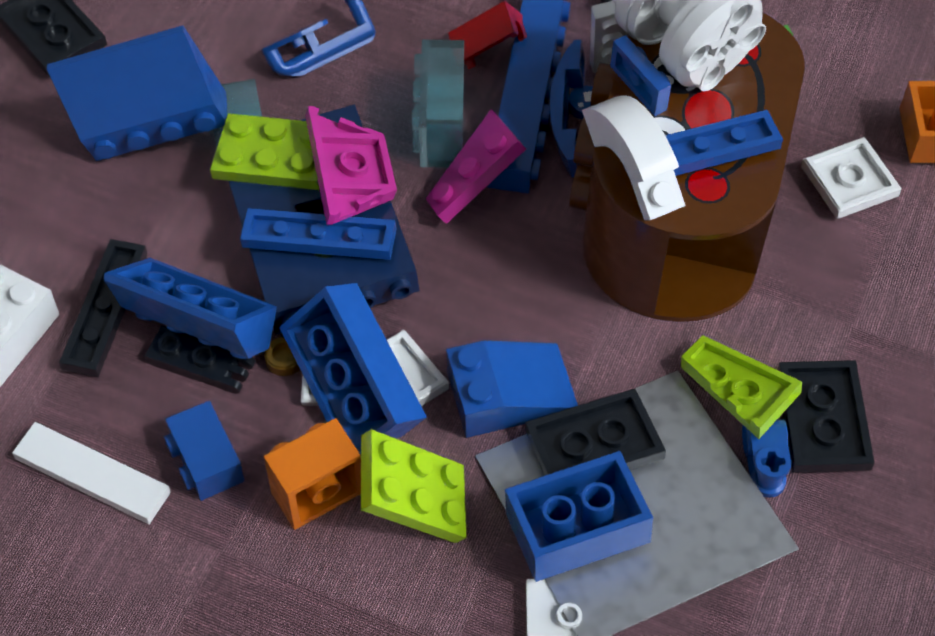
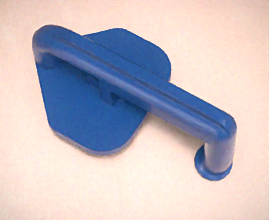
M344 0L352 13L357 27L320 45L313 31L327 25V19L308 25L262 48L261 51L272 71L282 76H303L370 43L374 39L376 31L363 1ZM289 42L292 43L294 49L303 44L305 45L306 52L286 62L283 61L277 49Z

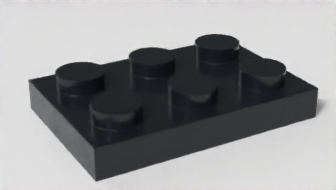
M8 0L0 5V22L48 77L50 75L47 71V64L107 46L105 35L72 0Z
M856 360L779 362L778 371L802 381L801 394L783 413L788 430V447L792 473L872 471L875 461Z
M636 388L525 422L526 434L545 476L621 451L630 470L663 460L666 455V449Z

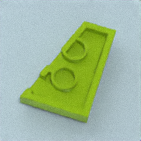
M704 335L681 356V368L758 439L764 435L802 391V381Z

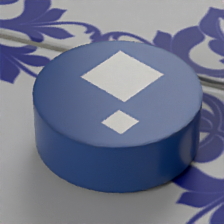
M584 85V88H575L569 95V111L578 119L584 118L583 109L591 107L590 101L593 86Z

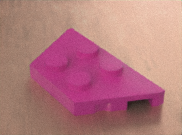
M308 106L305 118L326 224H335L393 200L397 187L384 134L370 128L360 127L355 122L340 117L338 123L319 116V108Z

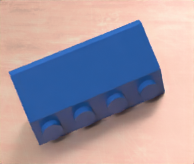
M147 258L104 273V281L122 308L135 312L136 317L140 319L157 321L167 325L166 328L172 332L187 333L197 337L198 341L202 344L222 347L229 350L232 356L241 359L252 358L268 350L270 347L277 306L153 258Z
M357 283L324 287L279 327L326 421L329 422L337 418L360 455L361 435L372 429L398 439L427 418Z

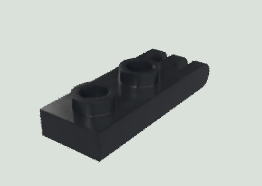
M162 325L145 354L147 364L234 394L240 393L243 385L239 381L245 382L247 380L249 372L246 369H252L256 362L253 357L249 359L234 357L227 349L202 344L198 341L197 337L186 333L172 332Z

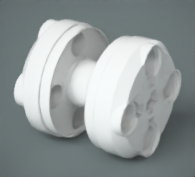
M612 0L616 4L615 19L617 24L628 35L637 39L642 44L652 45L661 42L659 57L666 70L681 85L687 87L697 86L703 92L714 88L724 75L730 72L750 50L759 44L766 32V26L762 23L763 7L761 0Z

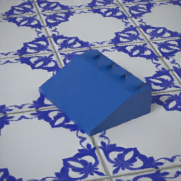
M184 25L47 64V71L80 141L96 161L142 150L197 133L211 131L225 125L228 115L226 91Z

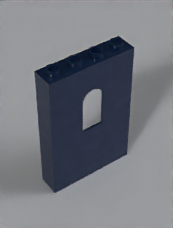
M355 104L319 114V116L337 123L340 117L363 127ZM229 181L242 227L248 208L296 212L295 207L321 199L320 189L313 190ZM391 201L352 216L395 220L397 230L391 260L337 255L321 258L312 253L249 248L265 302L277 306L273 326L276 335L282 333L279 328L326 286L357 283L370 308L389 300L406 298L412 293L420 291L417 270Z

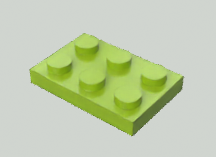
M228 113L210 168L213 179L319 190L306 121Z
M371 429L361 435V511L457 543L466 538L464 465Z

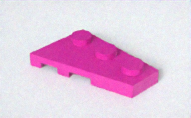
M490 109L426 197V200L437 216L447 224L519 157L526 148L501 118Z

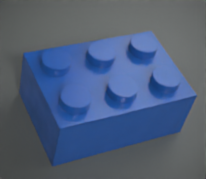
M621 451L505 489L506 516L535 582L651 543L653 516Z

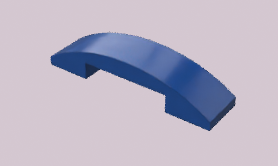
M581 39L574 40L562 56L553 78L550 94V118L561 160L572 178H574L578 163L573 162L578 134L576 129H568L570 88H584L585 55Z

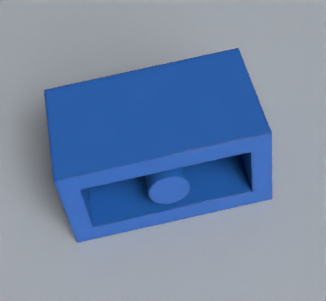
M210 400L165 419L170 433L163 436L172 458L180 456L184 465L178 468L187 490L195 488L200 501L245 482L241 463Z

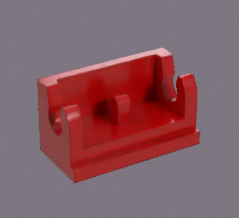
M504 0L448 32L456 63L461 67L467 65V68L470 70L476 66L474 57L510 37L515 38L516 36L520 42L526 39L527 35L522 21V14Z

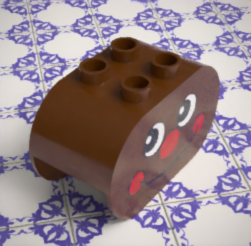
M763 12L762 23L766 26V32L762 40L730 72L724 75L714 88L704 92L697 86L687 87L681 85L666 70L659 57L661 42L645 45L627 35L636 47L639 46L644 50L648 60L658 71L665 73L670 81L671 91L667 110L657 116L651 113L665 135L768 110L783 138L781 149L677 175L676 179L686 206L655 219L644 220L630 178L621 160L609 147L594 146L585 118L582 119L574 151L573 162L578 163L571 188L569 207L586 211L583 253L591 276L611 299L635 313L653 319L674 322L709 319L737 306L748 295L753 286L781 186L805 71L804 55L794 36L778 21ZM599 63L594 79L590 106L617 96L626 95L636 99L647 109L614 72L610 64Z

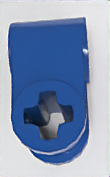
M784 419L776 420L760 439L743 425L742 443L744 454L747 458L749 476L764 497L778 496L786 487V476L791 469L786 422Z

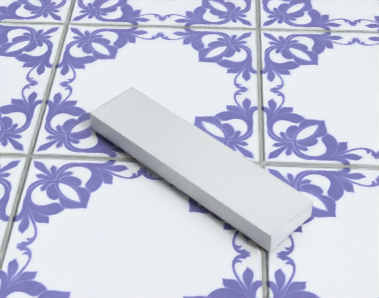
M34 422L12 452L16 460L147 524L151 523L171 493L168 485L37 422Z

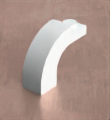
M622 95L582 110L594 146L609 147L624 165L644 220H652L686 206L674 173V169L679 168L673 150L657 121L639 101L630 96Z

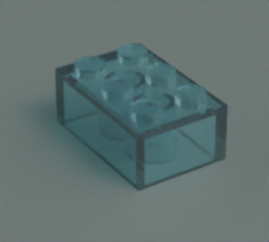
M422 39L421 54H415L414 75L421 76L415 77L413 82V102L419 103L414 104V109H412V130H418L413 131V153H420V167H449L463 148L464 40Z

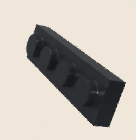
M115 239L109 240L59 361L63 371L99 378L126 310L119 305L106 285L104 273L146 259L148 255L146 245Z

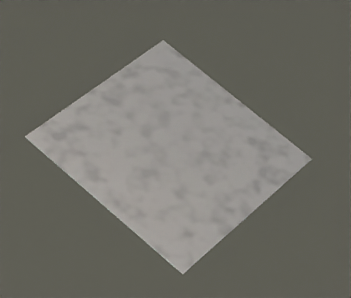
M678 370L636 388L666 449L665 459L630 470L653 516L651 543L545 579L560 606L565 603H573L581 609L582 620L576 627H573L577 636H611L799 549ZM527 434L475 455L505 510V489L545 476ZM565 609L563 611L569 622H574L578 618L577 612L573 609Z

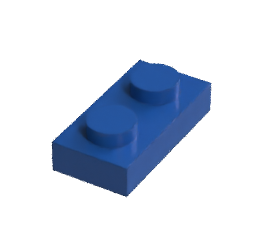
M626 35L614 40L610 67L654 116L666 111L671 91L668 77L662 71H658L648 60L644 50L639 46L636 47Z

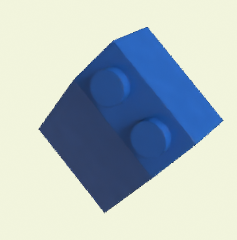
M483 340L446 349L447 374L466 438L524 425L527 421L578 406L557 343Z

